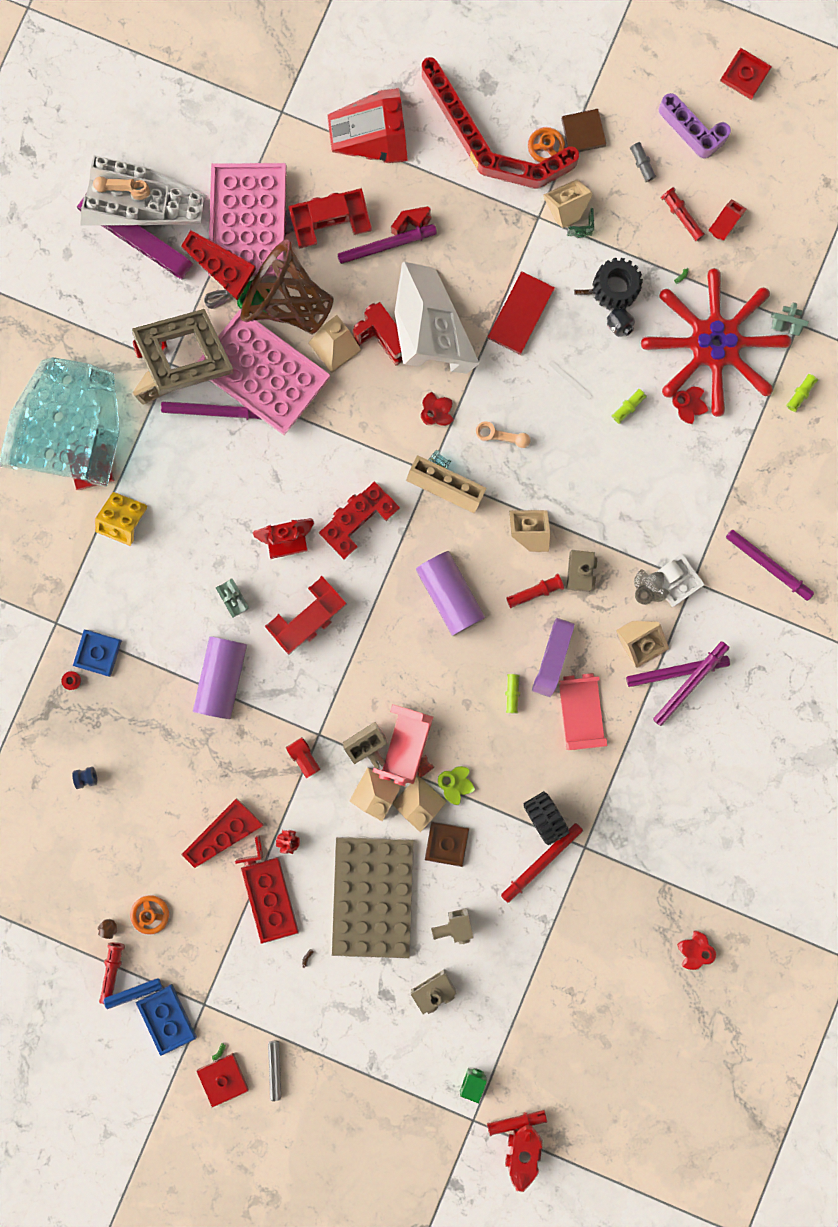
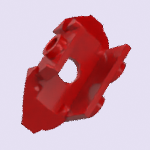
M308 518L291 520V522L273 526L270 524L264 528L254 530L253 536L259 541L268 544L270 559L306 552L308 549L305 536L311 531L314 520Z
M527 1125L518 1131L513 1130V1133L509 1134L508 1147L511 1148L510 1154H506L505 1167H508L511 1182L517 1192H524L536 1179L539 1173L537 1161L540 1162L542 1139L533 1126ZM526 1151L531 1155L528 1162L520 1161L519 1155L521 1152Z

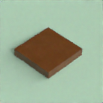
M598 108L561 117L567 147H575L579 152L606 147Z
M431 821L425 860L463 867L469 828Z

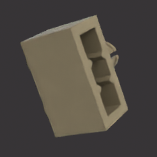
M570 551L566 590L590 592L595 587L596 576H593V569L597 568V557H594L595 552Z
M376 722L343 742L344 750L354 765L366 757L369 758L374 768L377 769L380 768L379 764L382 767L386 763L377 750L385 746L387 741Z
M467 908L448 912V924L434 928L431 927L434 940L451 936L454 939V943L466 944L470 942V939L474 938Z
M443 969L411 989L410 994L423 1015L425 1013H433L438 1009V1005L443 1002L446 1004L455 998L456 989Z

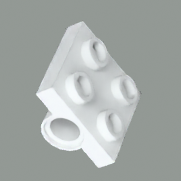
M680 554L650 576L672 607L705 585L683 554Z

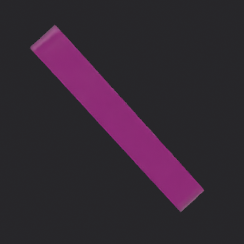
M84 197L81 199V201L79 202V204L76 206L77 209H78L80 212H81V208H82V203H83ZM100 225L181 280L184 279L193 266V263L188 258L139 225Z

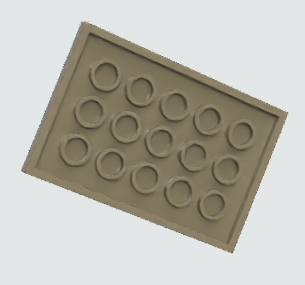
M336 837L332 956L410 957L413 839Z

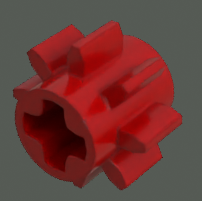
M282 830V833L277 836L276 847L280 848V853L293 854L298 849L300 838L295 836L296 831Z

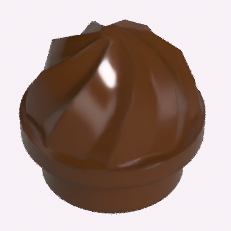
M112 919L103 920L97 928L99 930L98 936L113 939L114 934L117 933V924Z

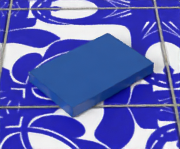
M173 984L136 1002L160 1056L197 1038Z

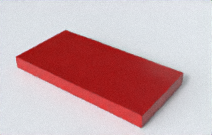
M521 271L487 339L521 355L555 287Z
M279 857L241 867L260 943L298 934L299 930Z

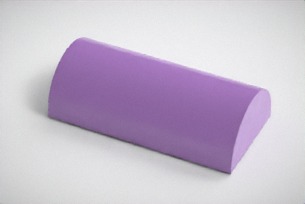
M449 551L433 557L416 568L420 579L452 636L485 618Z
M209 636L193 712L231 719L247 644Z

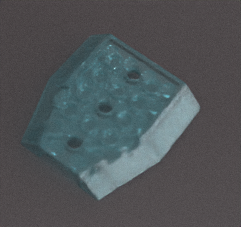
M51 357L41 360L10 411L0 453V467L17 470V468L80 479L89 484L107 487L120 433L114 373L88 363ZM66 376L72 377L69 384L63 383V379ZM62 412L63 418L60 421H55V415ZM53 449L54 456L47 459L46 452Z

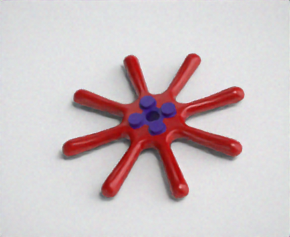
M713 268L707 274L710 304L709 318L706 320L699 319L670 289H663L659 294L660 299L691 325L693 334L687 338L644 337L641 340V347L644 350L691 349L694 354L692 361L662 388V394L667 398L673 397L701 365H707L712 370L711 410L715 417H720L725 413L723 367L733 365L763 396H769L773 392V386L741 359L740 350L743 347L788 348L792 340L789 335L753 337L741 335L739 332L740 324L769 298L770 291L765 287L759 288L732 319H724L720 313L721 273L718 269ZM712 339L718 340L720 346H715L712 343Z

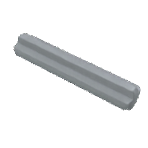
M269 1041L270 1100L279 1101L281 1099L279 1042Z

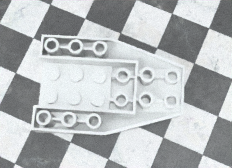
M93 155L86 195H84L81 208L80 226L200 224L205 194L151 168ZM99 176L106 179L142 180L148 184L150 195L146 199L136 200L132 197L130 191L107 190L105 192H98L94 188L93 183Z
M403 262L395 307L403 364L420 367L427 360L450 363L451 372L467 374L480 363L436 269Z

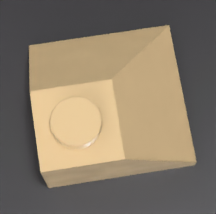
M576 179L543 196L555 221L564 228L572 226L574 222L580 220L592 197V191Z
M338 315L325 323L309 342V345L331 373L361 351L351 332Z
M149 371L145 373L133 391L134 396L142 405L165 395L159 394Z
M509 510L511 537L529 552H549L550 527L547 510Z
M631 621L616 630L622 646L636 668L669 649L659 622Z
M368 767L350 802L383 822L401 785L395 784L391 779L388 781L379 778L380 774L373 772V769Z
M418 775L415 778L414 784H410L392 804L406 820L421 832L436 816L446 801Z

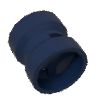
M93 766L83 771L79 769L72 772V779L76 789L84 788L86 785H97V773Z

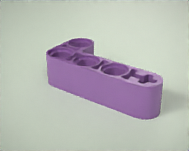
M668 93L661 101L659 106L660 115L700 158L710 157L724 145L729 137L731 128L727 123L719 122L712 129L708 130L677 95ZM678 117L683 118L685 121H680ZM690 131H695L697 135L692 134ZM703 144L708 145L710 148H705Z
M556 617L539 673L532 687L533 692L547 697H551L554 693L575 623Z

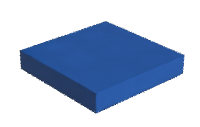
M84 629L73 666L111 677L122 640Z

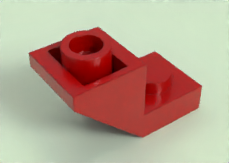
M731 199L708 231L715 238L724 241L747 209Z
M426 206L401 211L391 225V233L393 235L404 233L409 223L419 228L427 226L432 218L431 208Z

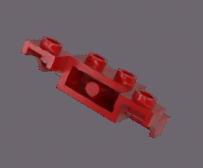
M362 188L344 193H332L323 198L315 197L310 201L288 206L299 249L317 245L314 230L350 222L353 235L372 231Z
M375 481L362 493L352 495L347 500L348 504L344 508H338L333 513L332 521L318 532L343 560L358 548L350 539V536L369 520L376 511L387 522L393 514L400 510L396 502Z
M323 576L308 587L317 599L290 623H287L278 614L264 626L288 655L306 641L311 642L316 638V632L321 628L323 630L332 623L331 619L347 605Z

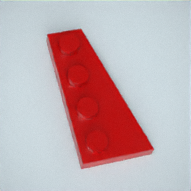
M192 230L189 231L181 245L201 267L238 301L257 269L255 265Z
M236 798L181 855L196 868L261 828L264 824Z

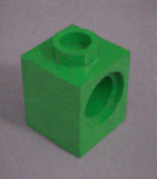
M473 1068V1070L467 1069L460 1088V1097L479 1104L487 1083V1077L482 1070Z

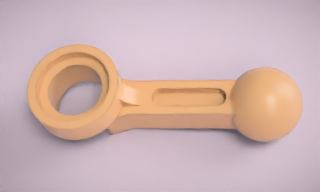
M99 176L93 183L94 188L98 192H105L107 190L130 191L132 197L136 200L146 199L150 195L148 184L142 180L106 179Z
M487 421L481 422L476 428L477 437L482 441L500 440L515 443L520 448H526L530 444L528 434L520 433L517 435L497 431L493 424ZM485 427L491 430V434L487 437L480 434L481 430Z

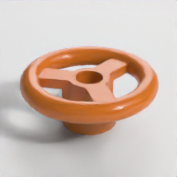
M542 127L534 131L528 140V150L532 158L537 162L547 159L539 156L535 152L537 150L547 151L551 156L558 153L553 149L555 137L559 141L558 152L565 149V142L561 133L550 127ZM543 134L540 138V142L534 144L535 138L538 135Z
M143 896L132 906L130 913L131 922L135 929L143 934H156L163 930L168 923V907L157 896ZM149 901L159 904L163 914L156 913L151 909ZM143 903L144 910L139 915L140 922L138 923L136 912ZM146 913H151L152 918H147ZM155 920L162 921L155 928H144V925H150Z

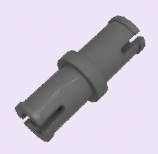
M641 142L635 143L630 147V150L636 160V167L640 168L645 182H649L656 178L650 165L651 160L646 156Z

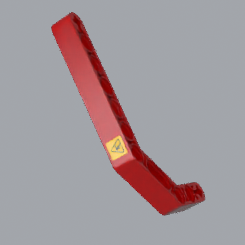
M427 57L422 61V79L481 175L539 189L576 167L579 151L571 146L566 147L538 164L492 153L437 60L433 57ZM436 84H442L443 86H442V87H437V86H435V85H436ZM450 99L452 102L447 103L445 100ZM460 115L462 118L457 119L454 116ZM469 130L471 134H465L464 131ZM479 146L481 149L475 150L473 147ZM489 162L491 165L484 166L482 163ZM506 166L523 171V174L519 175L503 171L500 167ZM550 166H556L558 169L552 170ZM540 175L542 178L535 179L533 176Z

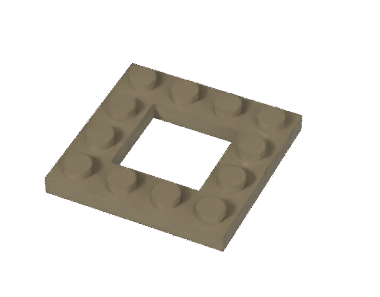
M205 309L132 328L134 339L160 395L233 374V367ZM194 333L206 360L171 369L159 343Z

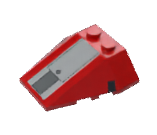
M399 88L379 90L327 115L332 152L354 157L355 155L362 156L370 160H383L385 163L408 161Z

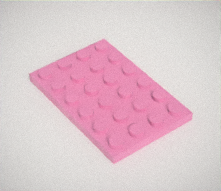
M286 163L211 164L209 240L255 265L257 269L252 275L255 276L271 251L281 241L285 240ZM283 251L277 257V259L284 261L285 251ZM272 265L264 276H276Z
M240 309L218 336L233 367V374L210 381L285 436L331 376L256 320L252 322L242 321ZM204 354L198 360V362L206 360Z

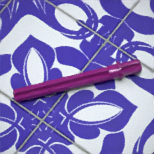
M434 224L421 228L417 226V229L337 254L340 264L418 240L421 242L422 239L437 234L436 226Z
M161 402L162 413L246 418V420L261 419L248 408L241 406Z
M732 529L726 535L727 540L791 588V592H796L806 601L813 597L814 591L804 585L802 580L799 581Z
M721 641L711 653L708 652L709 655L653 718L656 724L662 726L718 662H721L720 659L730 649L725 642Z
M727 655L723 656L720 659L721 662H718L711 671L714 672L715 669L729 667V657ZM704 660L627 676L626 683L628 687H634L691 675Z

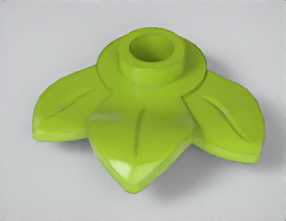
M458 766L452 771H444L438 776V785L444 790L446 800L454 805L460 804L461 795L475 791L472 782L466 778L470 771L466 767ZM445 777H449L451 779V782L449 784H445L443 782Z

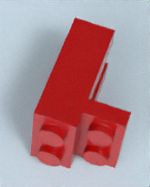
M381 302L377 304L372 303L365 309V321L361 320L355 324L353 329L354 339L360 346L375 336L396 366L403 361L397 325Z

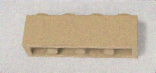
M419 455L416 456L406 478L407 482L472 513H475L486 490L485 487Z

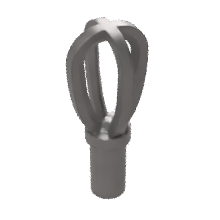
M216 290L207 293L204 297V302L208 308L214 309L222 305L232 295L227 290ZM220 295H224L222 298L212 303H208V300Z

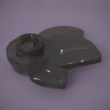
M641 569L636 574L634 584L637 588L635 598L638 603L647 605L652 601L661 602L667 598L670 592L662 588L664 584L663 572H654L648 576L646 571ZM642 592H647L648 594L645 599L641 597Z

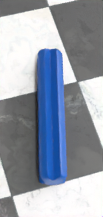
M157 978L104 998L105 1008L111 1009L161 990V981Z

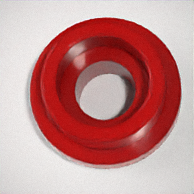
M74 671L66 672L61 679L62 686L67 690L77 689L81 684L80 675ZM70 677L74 680L72 684L68 683Z

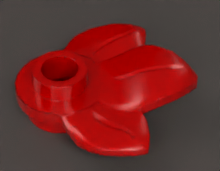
M693 386L686 391H677L672 397V404L678 409V416L688 424H693L694 415H702L708 411L706 404L700 399L704 393L702 388ZM678 398H683L684 403H679Z
M433 392L428 393L422 401L424 409L421 412V419L423 423L441 426L451 424L454 421L453 417L449 414L453 404L452 399L447 397L437 399ZM427 413H431L433 417H429Z
M699 931L693 932L692 940H683L677 944L680 952L686 957L682 963V966L686 969L697 970L703 964H711L716 959L715 949L709 945L706 935ZM704 951L709 952L710 957L704 958L702 953Z

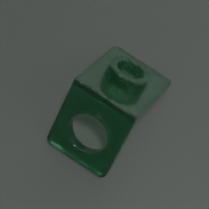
M590 208L588 226H569L567 236H575L576 238L592 236L594 231V208Z

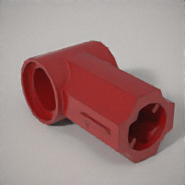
M303 737L286 747L290 757L294 762L296 761L306 779L321 770L310 753L311 749Z

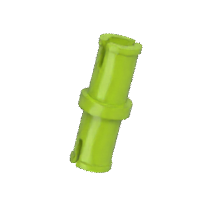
M808 374L800 387L795 389V394L786 404V407H789L788 409L793 412H797L804 399L810 396L809 392L818 382V379Z
M638 389L628 400L622 402L623 405L611 417L620 424L630 413L636 411L635 408L647 396L644 395L645 393L641 389Z
M507 674L508 683L507 691H505V696H507L506 713L517 714L518 696L521 693L519 692L520 675Z

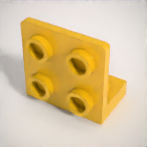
M112 492L95 518V532L131 546L134 541V529L147 510V505Z

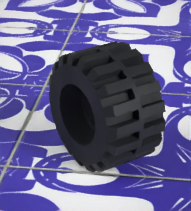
M613 258L611 262L607 260L604 265L602 264L599 267L592 286L594 287L592 290L593 294H596L595 300H600V306L606 305L607 310H610V308L626 309L627 306L630 307L637 299L642 289L643 279H640L642 276L641 271L637 272L639 267L631 265V260L625 262V258H621L620 261L617 258ZM611 277H619L625 281L627 290L615 292L608 286L607 280Z
M543 791L524 802V809L545 844L549 846L569 834L567 824L548 793Z

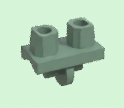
M792 302L790 307L783 306L782 311L787 312L788 315L772 312L771 318H773L771 329L783 331L785 322H790L791 326L788 333L800 336L803 327L808 326L809 321L794 317V315H802V310L797 309V303Z
M233 578L216 587L232 618L250 609Z

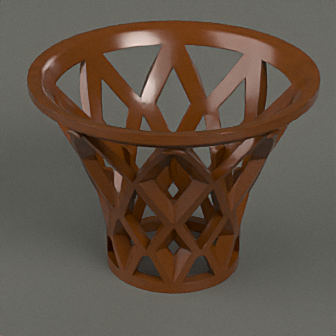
M286 239L281 241L271 251L255 275L242 305L241 320L244 322L272 320L287 323L312 335L321 328L333 306L334 298L310 279L292 251L291 241ZM283 251H286L287 254L285 261L277 259ZM272 265L277 276L276 282H261L268 268ZM287 271L290 272L292 278L284 277ZM288 288L298 290L301 296H290ZM279 289L285 299H273V296ZM258 290L265 300L260 305L251 306L254 294ZM324 302H328L327 308L323 305ZM286 305L291 312H285L278 306ZM316 314L323 315L319 322L315 320Z

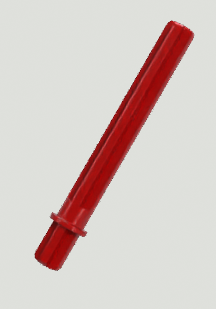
M574 823L569 828L568 835L556 841L514 882L511 881L512 884L501 894L504 901L509 903L519 893L522 894V890L583 832L581 826Z

